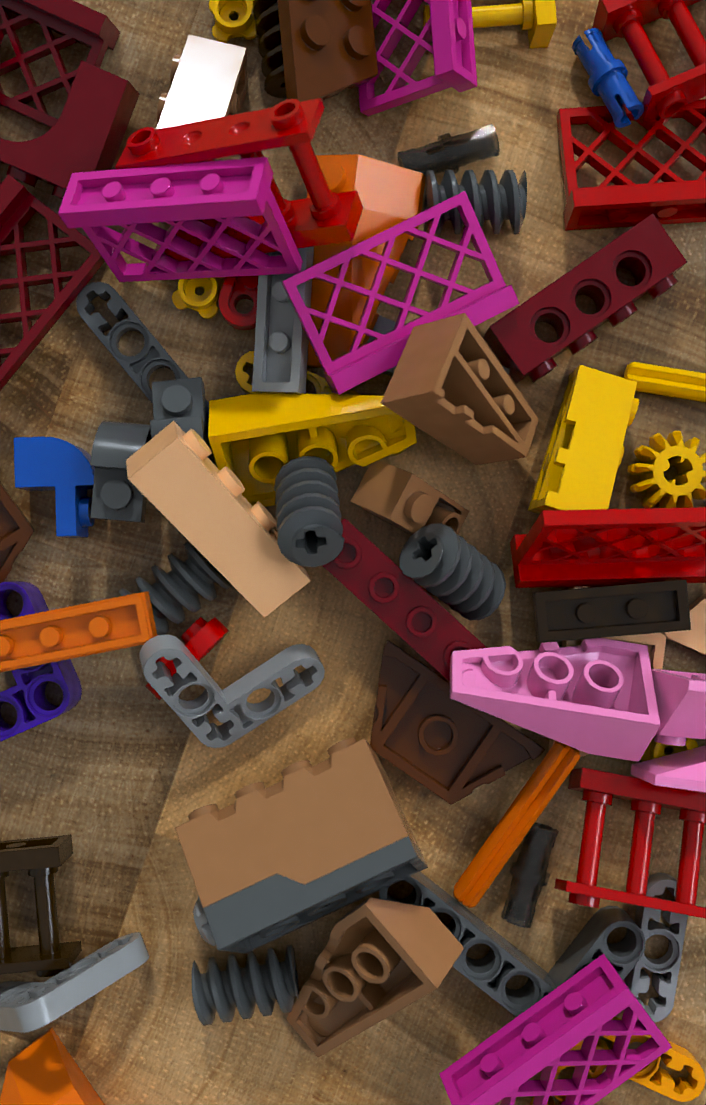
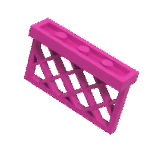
M376 0L372 4L374 30L381 18L393 26L378 52H376L378 75L369 82L358 86L361 113L371 116L450 87L460 93L478 87L471 0H407L396 20L385 13L391 0ZM422 1L430 6V18L420 35L417 36L408 30L407 27ZM403 34L414 40L415 43L399 69L389 62L388 59ZM428 50L433 54L434 76L415 81L410 76L425 51ZM384 66H386L396 75L386 92L375 97L374 83Z
M267 157L72 173L58 211V215L67 228H83L119 282L297 274L301 272L303 264L301 255L270 189L274 172ZM263 215L265 221L261 225L247 218V216ZM215 219L218 222L213 228L199 220ZM166 222L170 224V227L166 231L152 223ZM119 225L125 229L121 234L106 226ZM229 226L251 237V239L245 244L223 233V231ZM180 229L204 242L199 247L176 236V233ZM134 232L158 245L155 249H152L129 237ZM260 243H263L281 252L282 255L269 256L256 248ZM212 246H215L236 256V258L224 259L209 252ZM167 248L190 260L178 261L163 254V252ZM123 251L146 263L127 264L120 252Z
M466 191L281 282L325 372L324 377L332 393L341 394L397 366L410 333L415 326L465 313L472 324L476 326L520 304L512 285L506 286ZM457 207L465 225L459 245L434 236L441 214ZM430 220L427 232L415 228ZM402 233L424 240L415 268L389 258L396 236ZM470 239L476 251L467 248ZM386 242L382 255L369 251ZM431 243L456 252L447 280L422 271ZM358 255L379 262L370 290L343 281L350 259ZM464 256L481 262L489 282L474 290L455 283ZM340 265L337 278L324 274V272ZM386 265L412 275L403 302L377 293ZM312 278L333 284L334 287L325 313L306 307L296 286ZM419 278L444 287L438 308L430 312L411 306ZM341 288L367 297L358 325L332 316ZM452 290L464 294L449 302ZM374 300L400 309L394 330L381 334L365 328ZM408 312L420 316L404 324ZM311 316L323 319L319 332ZM329 322L356 331L350 351L334 360H331L323 343ZM363 334L375 338L359 347Z
M603 953L439 1075L452 1105H495L500 1100V1105H514L516 1097L535 1096L532 1105H547L549 1096L567 1095L565 1101L560 1105H594L672 1048V1046ZM624 1010L621 1020H611ZM632 1035L652 1036L636 1049H627ZM599 1036H616L613 1048L595 1050ZM583 1040L581 1050H570ZM590 1065H607L605 1072L596 1078L587 1079ZM558 1066H575L572 1079H554ZM542 1070L540 1080H529Z

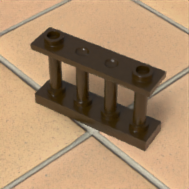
M72 834L0 841V975L36 971L39 977L55 976L66 968H70L82 951L81 941L60 943L54 873L58 871V867H61L73 855ZM27 870L28 876L33 877L39 945L11 947L5 877L9 876L10 871Z

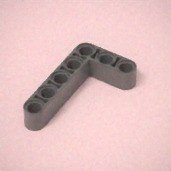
M422 872L415 873L401 880L411 883L414 887L412 893L405 898L400 899L391 896L387 892L390 886L379 890V899L429 907L434 913L445 912L451 915L452 919L446 927L464 947L452 967L515 1017L526 1011L603 953L622 980H624L645 951L646 940L644 934L628 913L618 906H606L594 913L547 973ZM618 927L627 928L626 934L620 942H607V937L613 929ZM482 943L490 946L488 954L483 958L472 959L466 956L468 949L475 944ZM525 975L528 977L526 984L522 988L515 990L505 987L508 980L513 976Z

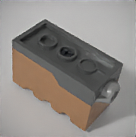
M355 738L342 740L328 749L329 759L314 766H311L309 760L293 763L281 771L283 777L281 782L265 788L263 782L249 784L235 793L236 801L234 804L219 810L217 804L202 806L188 815V822L175 827L199 895L193 909L195 924L206 943L213 946L216 945L219 951L246 954L428 868L382 762L365 738L358 742Z

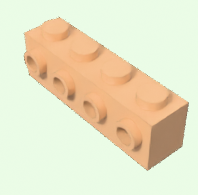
M172 421L126 459L128 480L265 618L311 581L306 568L289 561L281 553L277 543L278 533L274 530L277 522L260 502L253 506L241 494L245 491V487L227 466L219 470L208 458L212 452L199 434L193 429L185 433L175 421Z

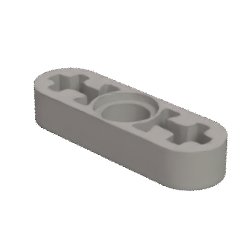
M666 873L650 875L648 877L646 896L663 895L665 887H667L668 891L675 897L677 880ZM637 905L634 922L643 932L645 940L653 935H664L668 938L669 947L666 954L658 959L648 958L643 953L640 960L626 976L625 984L654 1022H659L670 1014L674 1005L688 915L663 910L662 917L671 924L668 927L660 922L661 910ZM642 967L653 972L652 986L659 994L658 998H650L648 1005H644L638 996L639 993H647L650 984V977L644 969H641Z

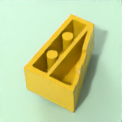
M579 365L570 373L528 511L541 514L542 510L609 508L616 473L624 455L625 447L623 443L626 430L632 424L639 405V399L634 398L637 382L583 365Z

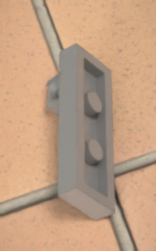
M314 247L298 249L303 260L301 272L312 267ZM279 251L265 253L269 256L282 255ZM296 274L258 275L253 392L306 394L309 339L281 283ZM312 279L296 286L306 307L311 308Z

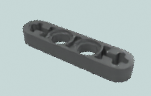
M91 282L82 289L76 300L79 315L152 404V390L149 385V379L155 370L168 368L174 372L175 380L188 378L113 287L103 282ZM99 296L105 301L111 297L112 299L108 301L107 307L120 322L112 327L100 313L96 312L90 315L95 309L92 303L94 298ZM125 314H127L128 318L122 320ZM110 330L107 336H105L104 332ZM128 331L140 332L144 337V347L135 356L123 355L119 350L120 338ZM205 399L208 431L209 402Z

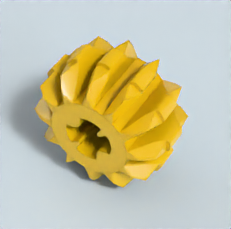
M681 431L670 432L667 439L660 433L649 437L650 447L641 445L634 450L636 457L642 463L629 465L627 471L632 475H639L641 481L631 485L630 490L632 493L647 491L642 502L645 508H652L658 502L659 508H692L693 499L699 501L706 499V488L701 484L706 482V470H703L702 465L706 463V453L696 454L700 445V439L693 437L684 443ZM674 465L678 474L672 480L667 481L664 477V471Z

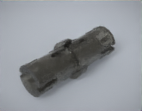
M489 124L486 127L453 137L449 133L438 136V141L407 151L397 152L398 164L400 167L421 172L424 175L427 170H433L434 174L445 172L446 170H453L454 173H457L461 166L499 156L500 147L496 130L492 124Z
M539 822L533 824L524 837L517 862H512L509 872L513 877L501 918L507 919V922L516 926L532 927L535 908L542 886L548 885L550 874L547 873L549 859L559 833L558 830L552 829L548 825Z

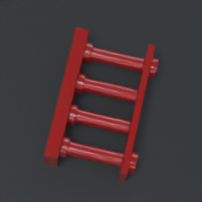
M599 0L592 28L601 30L605 42L615 37L625 38L650 86L647 88L642 102L644 112L639 118L642 124L659 116L662 119L672 117L687 104L706 97V40L688 9V6L702 0ZM660 18L670 20L695 66L671 78L643 28V25Z
M321 98L302 102L296 99H289L271 108L156 130L153 127H145L137 130L127 139V145L115 166L116 169L210 162L215 161L217 158L240 155L241 159L264 157L263 150L288 146L310 198L291 201L283 199L274 177L272 178L270 189L297 249L353 241L363 210L357 190L343 193L330 191L310 143L313 140L325 108ZM263 215L247 216V218L261 225L265 221ZM215 219L199 220L213 228L218 222ZM229 226L223 231V233L245 244L251 239V237ZM180 229L176 233V236L199 247L204 242ZM260 243L256 248L263 253L277 251L263 243ZM212 246L209 252L222 258L236 257L215 246ZM167 248L164 251L167 256L178 261L190 260Z
M584 767L572 769L568 789L583 792L582 801L586 802L576 882L556 878L554 888L569 892L568 902L599 908L600 898L706 919V907L696 906L704 824L706 825V793L657 786L640 778ZM613 798L631 801L630 810L635 811L625 892L596 886L606 807L612 806ZM662 807L680 811L679 820L684 821L675 901L646 896L655 815H661Z

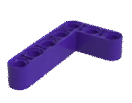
M24 581L0 583V620L49 611L42 593L35 585ZM14 590L21 595L24 603L23 610L18 616L12 615L7 609L6 604L7 597ZM71 659L11 670L17 685L0 692V711L4 701L9 702L15 707L18 716L15 725H9L3 720L0 712V742L70 711L78 704L82 695V687ZM49 681L57 683L63 691L64 696L60 706L53 705L46 698L45 688Z

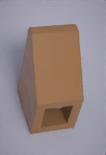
M380 460L369 465L350 501L409 535H413L417 530L429 524L440 523L451 527L458 535L469 513L467 509L415 474Z

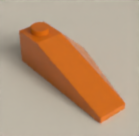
M360 154L316 155L330 191L343 193L357 190L363 210L353 241L314 246L312 266L421 213L425 175L421 172ZM406 233L396 236L389 258L399 262L408 240L413 241L414 236ZM386 242L369 251L382 255ZM360 255L350 259L343 281L370 290L379 262ZM340 265L324 272V274L337 278ZM386 265L378 294L384 295L389 283L394 284L399 272L398 269ZM312 278V309L325 313L334 287L333 284ZM341 288L332 316L358 325L367 297ZM374 300L365 327L373 330L379 317L377 309L380 302ZM311 316L319 332L323 319ZM329 322L323 343L331 360L350 351L356 331ZM363 334L359 347L366 344L370 336ZM309 341L307 365L322 368Z

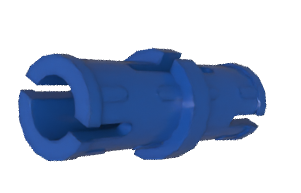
M598 28L588 29L584 33L592 49L590 50L585 45L579 35L573 42V52L578 56L589 75L588 86L595 96H601L613 118L614 125L618 128L629 126L632 123L623 109L624 105L631 111L635 120L639 119L643 114L644 105L639 101L626 79L628 74L627 68L622 60L613 57L601 30Z

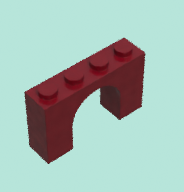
M0 31V47H1V44H2V41H3V38H4V35H5V34L2 33L1 31ZM81 60L61 116L49 131L38 138L21 142L9 141L0 137V163L9 166L6 175L8 176L9 174L14 179L32 187L36 186L38 179L54 186L51 195L63 200L72 173L112 170L140 93L128 80Z

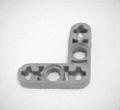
M168 634L155 636L149 639L139 652L140 664L147 682L204 745L211 748H221L232 744L317 688L321 684L325 673L323 664L316 651L309 645L296 644L284 649L222 690L184 643L175 636ZM164 656L169 661L173 660L177 672L171 676L170 670L161 661L156 663L158 658ZM302 665L306 670L298 673L295 668ZM279 677L283 683V686L280 688L276 682V679ZM200 685L205 688L203 694L194 700L186 701L179 698L181 691L188 686ZM262 688L271 690L269 697L264 701L255 704L247 702V698L253 691ZM211 709L218 721L223 723L222 725L217 726L215 723H209L207 713Z
M131 933L108 943L45 982L7 981L0 983V1030L25 1033L39 1029L144 964L149 959V953L141 933Z

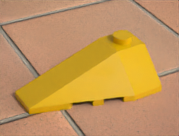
M258 392L209 401L208 439L217 468L221 470L227 466L238 477L245 487V491L241 494L252 506L260 502L264 507L276 505L275 477L281 467L290 460L302 456H316L329 462L334 467L335 473L354 464L364 467L416 444L415 425L381 404L383 396Z

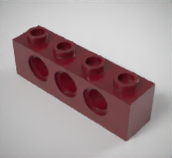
M652 213L489 326L483 338L501 364L510 369L509 375L515 384L527 376L534 383L558 366L553 358L563 351L569 349L575 355L595 341L598 337L594 330L609 321L612 327H615L638 310L634 304L635 301L647 293L654 300L678 283L674 274L687 261ZM616 268L630 270L635 277V286L622 284L617 278ZM578 295L590 297L596 305V314L581 312L576 306L575 297ZM545 322L552 325L556 331L557 340L552 343L541 341L535 333V324Z
M344 518L341 521L343 525L342 537L345 539L343 550L337 558L322 566L450 682V657L452 651L487 647L415 583L413 579L404 575L402 570Z

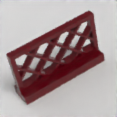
M0 0V16L3 21L0 24V31L5 35L8 34L16 57L0 63V76L21 67L29 87L28 91L10 98L4 94L0 83V105L52 128L58 119L48 115L42 96L65 87L69 95L78 70L76 69L70 73L67 72L59 50L78 42L91 48L86 62L100 68L107 48L114 50L120 31L106 15L73 0ZM8 11L18 16L13 19H10ZM31 23H36L41 26L47 43L24 53L16 30ZM52 31L62 35V37L54 39ZM52 54L60 77L37 86L29 63ZM34 100L37 109L26 105V103Z
M9 174L0 184V256L16 254L18 278L0 280V290L19 288L21 312L0 314V324L22 322L23 339L16 347L0 349V391L105 262L92 241L75 228H67L59 215L33 196ZM37 212L47 220L49 239L24 242L23 227ZM57 229L68 237L58 238ZM80 246L90 254L78 270L61 272L60 248ZM50 250L52 273L28 276L26 253ZM63 282H68L63 288ZM53 284L55 299L48 308L31 310L29 286ZM32 320H37L36 323L32 326ZM1 358H6V360L3 363H1Z

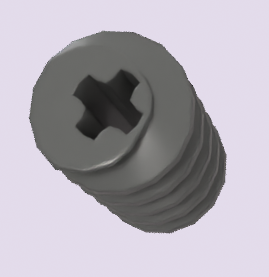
M433 170L426 171L424 211L466 191L481 228L485 220H490L494 234H500L504 220H509L513 234H519L525 218L527 205V177L525 170L520 177L519 183L513 170H504L499 184L494 171L485 170L479 185L473 170H465L460 185H458L453 170L445 171L440 185L437 183ZM457 207L441 214L435 231L436 235H441L446 220L451 221L455 235H460L464 223Z
M302 456L290 460L279 470L275 477L274 486L278 546L281 553L289 561L305 567L326 565L337 558L343 550L345 540L342 537V515L339 508L340 500L334 467L326 460L316 456Z
M442 523L429 524L411 535L402 548L399 556V567L404 575L414 579L415 583L426 588L430 594L437 596L441 602L448 604L452 610L460 613L462 617L468 620H482L490 616L499 607L506 588L504 573L498 565L491 562L484 554L479 553L462 536L457 535L451 527Z
M189 542L183 544L188 558L185 561H182L172 553L167 556L171 567L170 572L167 573L156 565L151 567L155 583L151 585L141 577L135 579L139 593L149 591L158 635H165L169 632L167 618L176 624L185 621L182 606L194 613L201 609L198 594L209 601L217 598L214 582L225 589L232 587L229 581ZM124 588L119 590L120 596L132 594Z
M287 945L284 961L280 962L273 948H268L265 963L261 965L253 951L248 952L245 967L240 968L234 954L228 955L226 969L220 971L215 957H209L206 973L203 974L200 973L195 960L192 964V998L195 1011L203 1026L212 1025L215 1020L216 1011L223 1023L232 1022L236 1007L243 1019H251L256 1004L263 1016H271L275 1000H277L283 1013H290L295 996L299 999L297 964L292 945Z

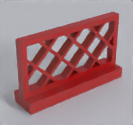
M706 99L696 100L687 104L672 117L662 119L659 116L643 124L640 119L635 120L631 111L624 105L623 109L629 120L636 121L648 130L647 134L637 145L617 130L618 127L614 125L613 118L606 106L559 109L557 125L566 207L563 213L565 231L632 227L652 213L661 225L706 222V157L691 146L702 133L706 135V117H704L706 116ZM671 118H684L697 129L684 141L664 125ZM588 124L599 132L600 135L589 147H586L572 136L571 125ZM654 136L676 151L664 165L643 150ZM607 139L627 154L616 168L595 154ZM574 154H576L579 157L576 161L574 159ZM682 156L703 173L697 180L684 181L670 171V169ZM635 160L654 174V176L648 183L635 184L621 173ZM585 163L589 164L606 178L599 186L578 188L576 173Z
M706 507L542 510L528 534H514L510 541L515 587L609 586L686 579L687 583H706Z

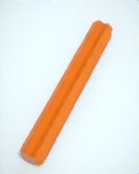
M555 741L455 884L453 896L459 902L469 908H473L478 904L579 761L580 751L578 749Z

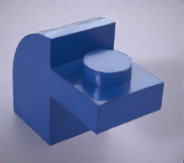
M15 437V488L26 491H55L56 536L87 538L88 527H93L95 519L90 518L92 497H87V490L93 489L95 467L90 466L91 455L82 448L59 438Z

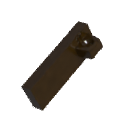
M686 579L532 592L536 641L539 643L691 630Z

